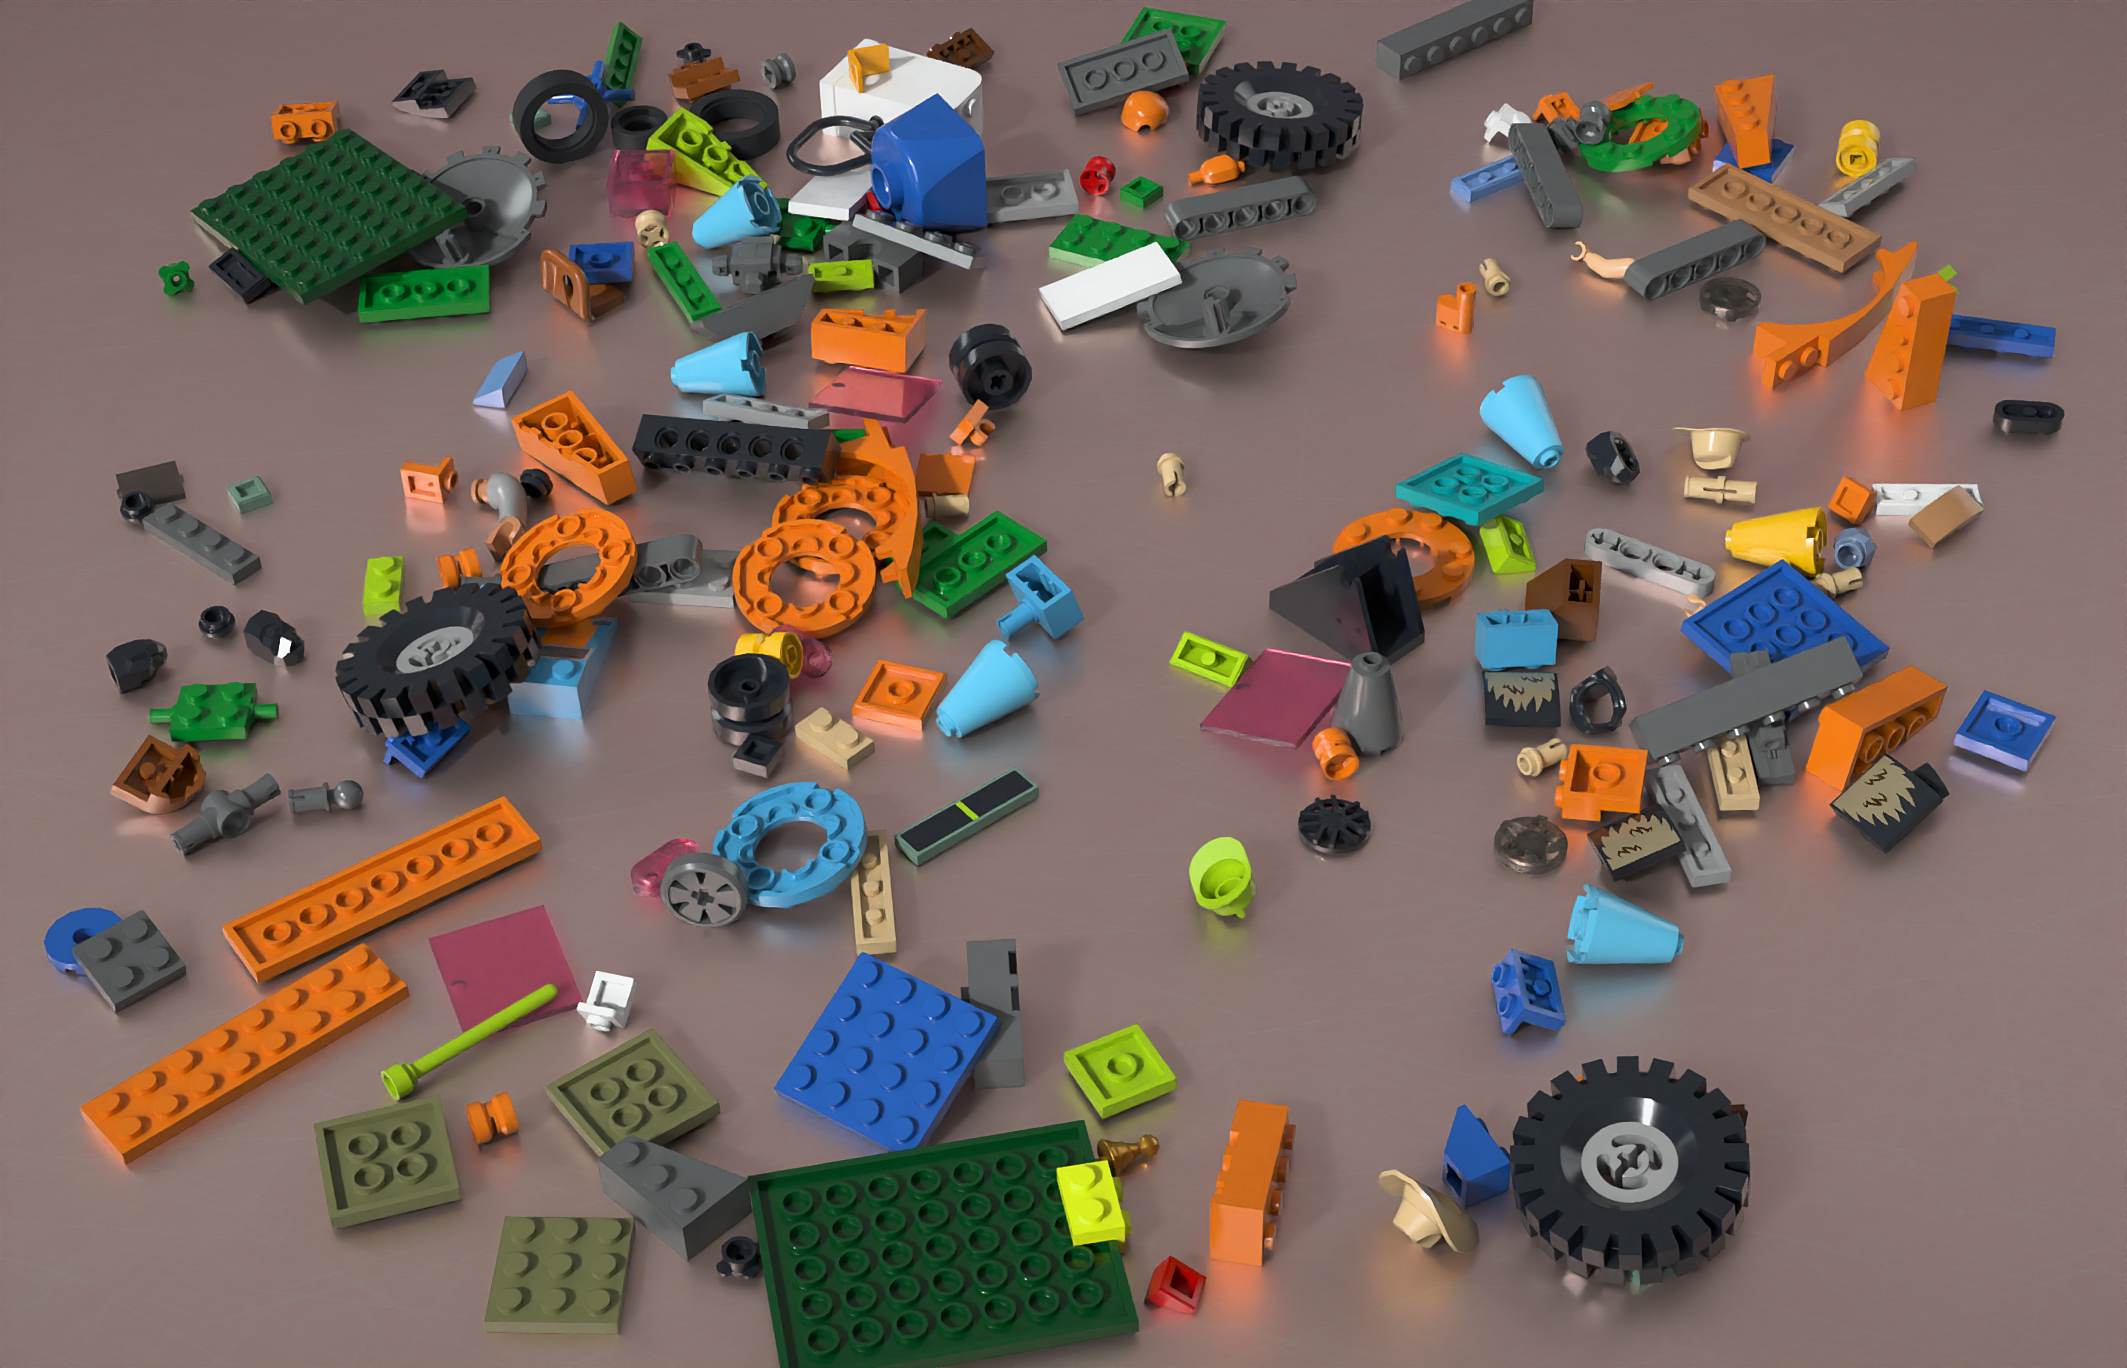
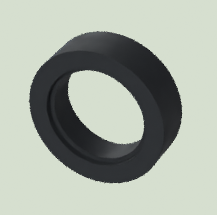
M553 70L535 77L523 87L514 102L512 120L518 136L531 155L547 163L563 164L585 157L598 146L606 133L609 115L605 101L590 79L572 70ZM570 94L586 101V118L580 128L571 135L560 139H547L535 133V115L539 108L549 99L559 95Z
M742 89L719 91L699 99L689 110V112L703 119L710 126L730 119H747L758 122V125L743 131L722 132L713 130L712 132L720 142L726 141L730 145V152L740 161L760 157L772 150L779 142L780 124L778 107L771 98L762 93Z

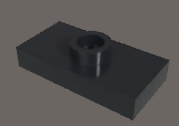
M231 247L208 266L211 272L245 304H248L271 285L268 278L234 247Z

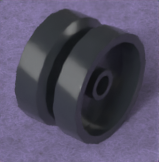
M988 323L969 329L953 343L949 353V368L967 402L972 406L979 399L989 407L988 411L1006 408L1017 402L1025 394L1032 380V367L1012 331L1002 325Z
M746 653L732 656L720 662L711 671L707 685L711 702L712 724L715 733L724 741L741 746L750 733L775 741L789 730L794 717L793 704L790 697V676L786 666L778 659L765 654Z

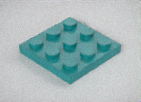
M1462 452L1395 485L1396 498L1410 502V505L1414 507H1425L1437 511V514L1441 516H1452L1464 520L1466 524L1471 526L1483 525L1486 521L1504 514L1509 509L1521 503H1526L1529 499L1544 492L1543 478Z

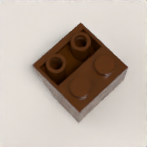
M1566 558L1530 580L1526 586L1524 610L1549 609L1558 623L1557 638L1596 642L1602 561Z

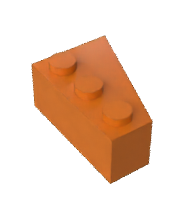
M822 309L811 322L812 358L824 360V362L829 364H852L860 369H883L891 374L906 373L926 346L927 309H916V315H895V309H885V315H864V309Z

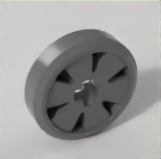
M697 852L682 855L667 866L661 882L660 894L666 908L681 921L700 927H721L735 922L745 911L749 897V883L744 873L731 861L715 854ZM701 888L709 890V892H703L701 891Z

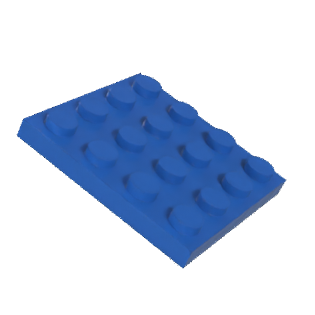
M1783 559L1684 620L1680 629L1684 635L1730 674V653L1768 650L1770 662L1773 664L1844 635L1862 674L1886 659L1890 650L1886 644ZM1829 695L1820 698L1819 701H1822L1823 699H1825V698L1828 697ZM1794 708L1784 712L1786 716L1784 720L1788 723L1802 713H1799L1798 709Z
M861 952L777 1082L774 1090L779 1096L888 1152L924 1147L1001 1026V1022L998 1017L865 952Z

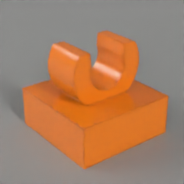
M978 399L951 434L950 438L961 445L969 435L970 440L975 445L981 447L995 428V425L990 420L982 418L989 407Z
M1843 476L1827 507L1851 523L1861 525L1866 514H1870L1873 509L1877 493L1855 479Z

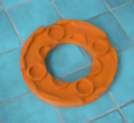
M834 475L832 484L818 483L815 486L802 484L801 491L791 497L786 494L773 512L772 526L791 520L814 519L818 514L835 508L846 507L862 510L873 517L876 522L875 530L866 533L862 540L873 555L875 567L884 564V559L878 560L875 548L885 542L902 524L907 515L909 503L903 494L899 491L894 493L885 488L884 482L878 479L859 475ZM805 555L789 559L791 563L821 576L839 574L838 570L830 562L820 557Z
M1400 507L1372 513L1348 524L1339 533L1333 545L1332 554L1383 535H1388L1390 539L1396 538V542H1400L1403 538H1411L1419 541L1421 546H1424V543L1428 545L1432 554L1438 557V562L1433 569L1425 574L1412 577L1420 611L1433 609V603L1446 598L1450 601L1456 599L1467 589L1473 578L1475 554L1471 542L1459 528L1442 519L1436 513H1423L1405 510Z
M581 508L578 509V514L568 515L563 518L556 514L532 527L512 546L500 568V573L502 574L501 586L503 589L509 586L516 590L519 596H522L535 627L553 628L574 624L602 613L604 608L629 585L637 563L636 541L625 522L609 511ZM575 545H588L595 547L599 551L601 561L599 567L595 568L597 572L586 584L580 583L578 585L579 589L574 591L564 589L554 595L547 591L542 592L539 589L537 579L540 569L558 551Z
M818 519L791 520L762 531V537L750 546L746 544L736 559L732 575L736 603L750 623L770 635L774 632L792 631L797 634L800 640L827 638L852 625L865 613L871 604L877 583L874 558L866 543L862 539L857 540L854 536L847 533L846 527ZM805 555L820 557L830 562L838 570L840 576L838 589L831 592L826 600L820 604L815 602L813 606L808 607L794 606L793 603L788 605L771 591L770 580L773 572L780 564L791 558Z

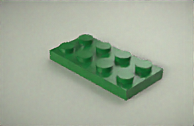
M1076 214L1049 246V257L1092 268L1157 242L1172 264L1180 260H1186L1190 255V243L1174 237H1165L1149 233L1146 230L1122 226L1115 222L1095 219L1088 215Z
M489 265L361 275L358 306L360 323H380L386 320L398 319L413 320L435 316L447 317L459 314L476 315L490 312L491 274Z
M995 511L921 560L913 598L948 619L1006 580V574L1033 555L1038 558L1046 553L1047 540L1001 512ZM897 580V588L902 591V589H901V587H900V585H899V583H898V580Z

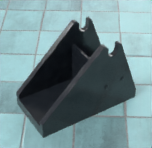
M1388 535L1377 537L1321 558L1314 562L1312 570L1293 582L1274 588L1269 594V608L1350 661L1361 653L1371 651L1386 657L1391 666L1423 644L1425 640V629L1406 549L1402 548L1397 551L1396 556L1392 552L1391 539Z

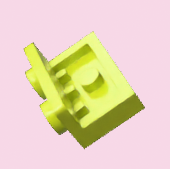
M1108 1160L1057 1168V1182L1073 1245L1078 1246L1117 1239L1120 1253H1125V1236L1132 1235L1131 1219L1128 1209L1121 1210L1119 1203L1123 1202L1122 1185L1119 1176L1112 1177Z

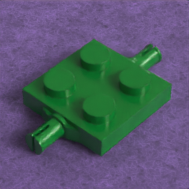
M776 198L782 216V221L777 223V227H780V229L774 234L764 237H774V245L776 246L781 245L783 247L814 251L818 243L823 240V236L834 229L836 225H829L832 221L830 218L792 214L788 212L791 199Z
M256 683L192 684L181 687L178 701L172 708H151L149 720L151 724L171 723L169 732L172 742L247 739L249 727L256 719H278L279 706L278 703L256 704L258 696Z

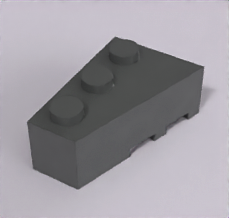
M1016 939L966 942L969 986L961 987V1000L998 1017L1001 1022V1026L971 1072L974 1073L975 1089L1025 1086Z

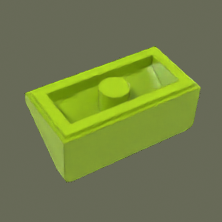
M1500 514L1482 525L1480 535L1493 573L1512 574L1532 572L1537 569V564L1522 522Z
M1187 631L1184 632L1169 662L1173 666L1232 689L1238 686L1254 665L1249 655Z

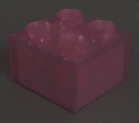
M674 150L612 151L606 183L610 216L630 218L639 216L640 213L646 210H656L664 216H672L678 182Z

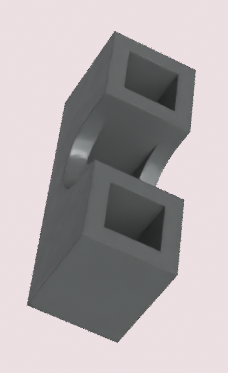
M852 220L843 221L823 236L825 262L872 259L875 284L893 292L902 293L923 276L921 251L853 227Z

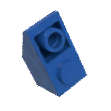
M1464 1104L1457 1108L1446 1144L1442 1181L1463 1208L1467 1209L1508 1191L1511 1170L1508 1151L1496 1144L1489 1135L1484 1121L1481 1118H1476Z

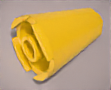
M1814 506L1735 522L1732 529H1727L1726 550L1732 552L1733 558L1767 567L1783 559L1802 576L1815 578L1818 574L1823 573L1826 558H1819L1822 554L1823 546L1827 547L1825 511H1821L1822 507Z

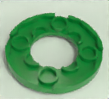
M1677 94L1654 98L1651 95H1643L1625 107L1611 111L1612 117L1606 127L1602 141L1594 145L1585 144L1580 141L1578 146L1582 159L1587 160L1588 166L1596 170L1622 172L1652 166L1653 161H1658L1667 154L1671 158L1690 146L1702 130V120L1698 107L1693 102L1680 98ZM1657 118L1662 119L1663 123L1669 122L1666 129L1659 135L1640 143L1634 142L1623 145L1610 141L1612 136L1620 134L1619 130L1633 128L1641 119H1643L1644 123Z

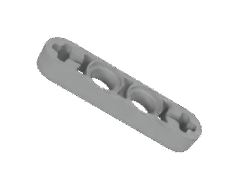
M1595 528L1586 534L1584 552L1588 558L1594 561H1602L1604 565L1686 595L1696 594L1703 598L1709 596L1714 590L1715 571L1703 563L1605 528ZM1631 554H1633V555H1638V556H1640L1641 558H1639V559H1632V558L1626 557L1625 555H1631ZM1666 566L1671 567L1674 570L1664 571L1658 569L1657 567Z

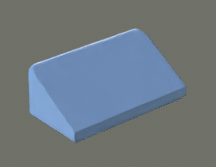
M525 351L517 352L496 361L474 397L473 404L503 409L506 407L528 370Z

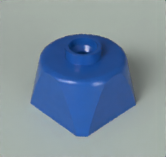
M938 93L876 130L871 145V183L880 204L887 209L889 214L895 216L894 222L910 221L923 226L922 232L924 233L926 231L934 233V231L940 233L984 229L988 226L985 149L982 140Z

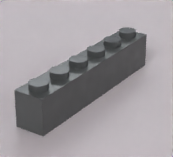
M1471 0L1377 40L1376 66L1398 81L1532 24L1534 0Z
M1844 635L1637 716L1631 721L1629 727L1638 748L1648 750L1647 766L1658 762L1659 767H1665L1681 760L1680 753L1693 749L1694 753L1698 754L1716 746L1714 740L1728 735L1730 740H1734L1750 733L1751 729L1749 726L1761 721L1766 727L1785 719L1784 712L1797 708L1799 713L1815 708L1821 704L1819 699L1832 694L1834 699L1846 696L1855 691L1853 685L1863 678V674Z

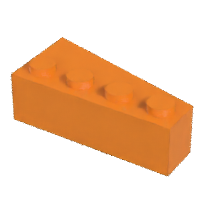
M1770 74L1745 80L1729 79L1722 84L1714 85L1717 119L1739 169L1770 163L1773 146L1772 137H1774V124H1776L1778 108L1775 75Z
M1938 273L1902 282L1865 372V375L1900 411L1936 402L1957 292Z
M572 390L511 418L520 448L606 505H610L638 491L628 458Z
M1910 665L1896 673H1891L1875 683H1870L1867 687L1855 693H1850L1832 704H1827L1819 715L1818 722L1820 726L1805 770L1843 792L1851 785L1850 777L1855 773L1862 775L1872 766L1870 762L1879 754L1882 756L1885 753L1890 755L1895 751L1902 738L1908 741L1937 718L1948 686Z
M1239 1099L1230 1130L1229 1145H1226L1224 1152L1223 1169L1219 1170L1217 1177L1216 1194L1213 1193L1210 1203V1259L1262 1267L1265 1249L1273 1250L1276 1224L1271 1223L1272 1215L1280 1216L1283 1190H1278L1277 1188L1279 1182H1287L1290 1158L1284 1157L1285 1149L1293 1150L1296 1135V1125L1289 1124V1106Z

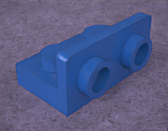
M459 717V724L442 730L438 722L434 721L428 734L411 736L409 730H407L401 738L389 737L385 742V746L388 749L383 761L390 765L394 760L398 759L422 779L469 734L472 726Z
M1511 948L1504 959L1495 965L1491 974V983L1494 986L1497 1001V1013L1500 1016L1503 1033L1512 1035L1522 1021L1559 1031L1565 1024L1566 1017L1554 961Z

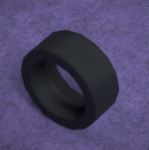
M647 105L632 106L617 112L611 119L614 146L624 154L633 156L645 155L649 138L668 120L667 115L661 109ZM648 129L645 131L633 132L635 130Z

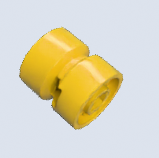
M1854 120L1846 124L1841 130L1836 163L1844 174L1852 177H1861L1876 166L1881 135L1879 129L1873 123L1867 120Z
M792 631L774 632L771 636L766 633L743 634L736 644L735 656L753 653L765 654L776 658L786 666L790 679L797 678L803 667V647L797 634Z

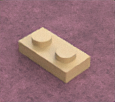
M823 707L795 725L797 738L847 771L875 752L874 740Z

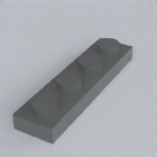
M170 502L142 519L146 531L233 585L238 584L262 568L259 556Z

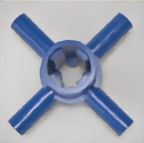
M596 61L592 74L586 77L592 81L605 101L608 115L611 112L610 102L635 101L634 89L607 90L605 84L602 83L606 64L603 61ZM564 94L547 101L548 104L574 103L577 109L580 110L576 130L583 124L587 114V103L584 99L575 95Z

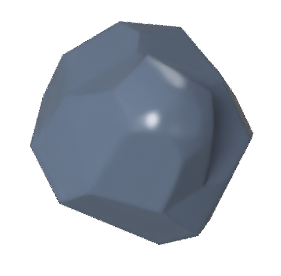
M1857 527L1843 529L1834 539V559L1845 570L1850 567H1856L1859 570L1870 566L1877 546L1866 529Z

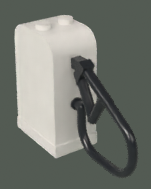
M865 38L854 49L879 45V43ZM888 46L890 70L884 73L863 76V93H858L849 77L847 55L819 82L822 118L807 126L789 144L786 152L787 160L796 170L814 176H835L872 164L871 145L876 130L937 93L981 136L984 131L981 75L965 67ZM822 129L824 134L850 139L865 153L850 160L828 166L810 164L802 161L797 156L798 150Z

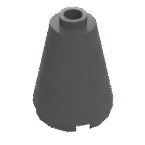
M1371 651L1361 653L1352 660L1330 720V728L1336 727L1346 731L1351 741V747L1359 757L1381 756V750L1392 747L1391 751H1393L1402 742L1405 730L1389 661L1383 655Z

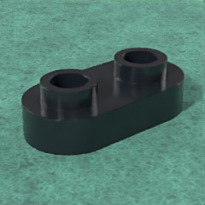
M2003 400L1995 406L1993 422L2002 431L2009 433L2032 432L2047 435L2055 433L2062 428L2065 413L2060 406L2051 402Z

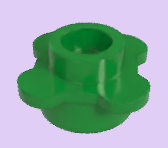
M179 261L178 263L164 265L159 268L158 275L164 282L163 292L166 295L173 296L178 291H191L194 288L195 283L190 279L188 272L190 266L187 262ZM179 276L178 281H174L173 278Z

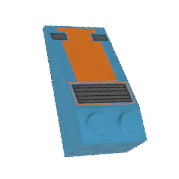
M593 616L567 626L553 628L536 627L542 643V648L538 649L541 655L536 665L529 666L531 673L522 684H510L513 690L507 696L510 713L582 720L617 629L618 618Z

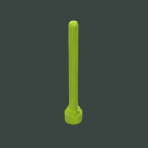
M546 984L409 1065L405 1062L400 1065L395 1063L383 1070L381 1077L387 1090L396 1100H400L414 1091L413 1086L418 1084V1079L553 1000L558 994L557 987L554 984Z

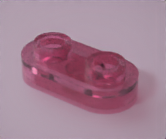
M788 624L780 625L770 633L769 636L774 632L787 631L797 634L803 647L804 656L803 667L800 673L810 678H820L830 670L833 663V654L831 649L824 643ZM818 656H820V657H819V661H818L817 664L814 666V661H815V659H816Z
M686 838L673 839L646 856L631 869L633 890L638 895L644 897L661 895V882L667 866L682 855L700 852L698 845Z

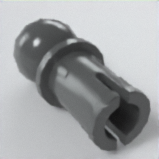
M353 780L342 781L335 789H329L328 782H325L323 787L291 789L288 791V797L291 798V801H289L291 814L325 809L328 813L331 812V804H336L342 809L351 810L362 802L364 794L362 787Z

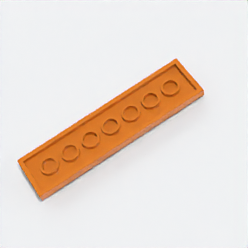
M502 796L222 925L224 936L259 984L542 851L541 839L508 799Z
M361 943L80 1106L83 1118L118 1158L127 1165L410 997L408 986L365 943Z

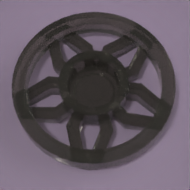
M1721 277L1712 279L1701 287L1699 302L1703 311L1726 318L1728 322H1735L1736 319L1751 316L1759 311L1761 293L1755 285L1746 280ZM1707 292L1710 294L1709 298L1705 296ZM1748 292L1754 297L1755 300L1747 297Z
M1542 815L1505 820L1500 824L1494 837V852L1499 861L1509 869L1519 873L1543 874L1558 868L1564 862L1567 855L1568 841L1565 833L1557 825L1548 821V817ZM1535 828L1541 829L1539 832L1533 831ZM1505 836L1508 842L1501 846V840ZM1559 852L1556 857L1547 861V853ZM1515 858H1522L1524 860H1527L1529 863L1515 860Z

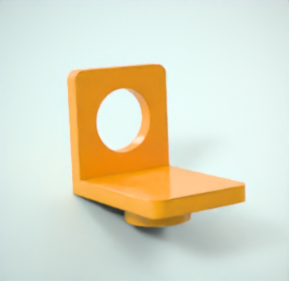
M887 44L848 50L849 77L858 93H863V76L884 73L890 70L889 47Z

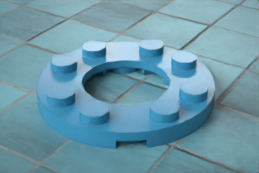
M818 782L789 783L763 791L737 807L731 813L733 819L724 831H718L713 843L712 854L731 861L744 873L749 883L747 903L762 907H781L786 909L832 893L854 871L861 861L867 846V826L859 805L845 791L836 788L835 791L819 788ZM809 821L823 827L826 831L827 842L819 849V856L813 862L812 859H809L808 864L798 870L787 871L784 868L782 872H774L772 868L759 866L755 861V850L759 841L770 830L784 823Z

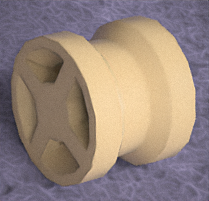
M646 210L636 218L635 226L638 240L644 248L649 249L667 244L669 230L666 218L661 212Z

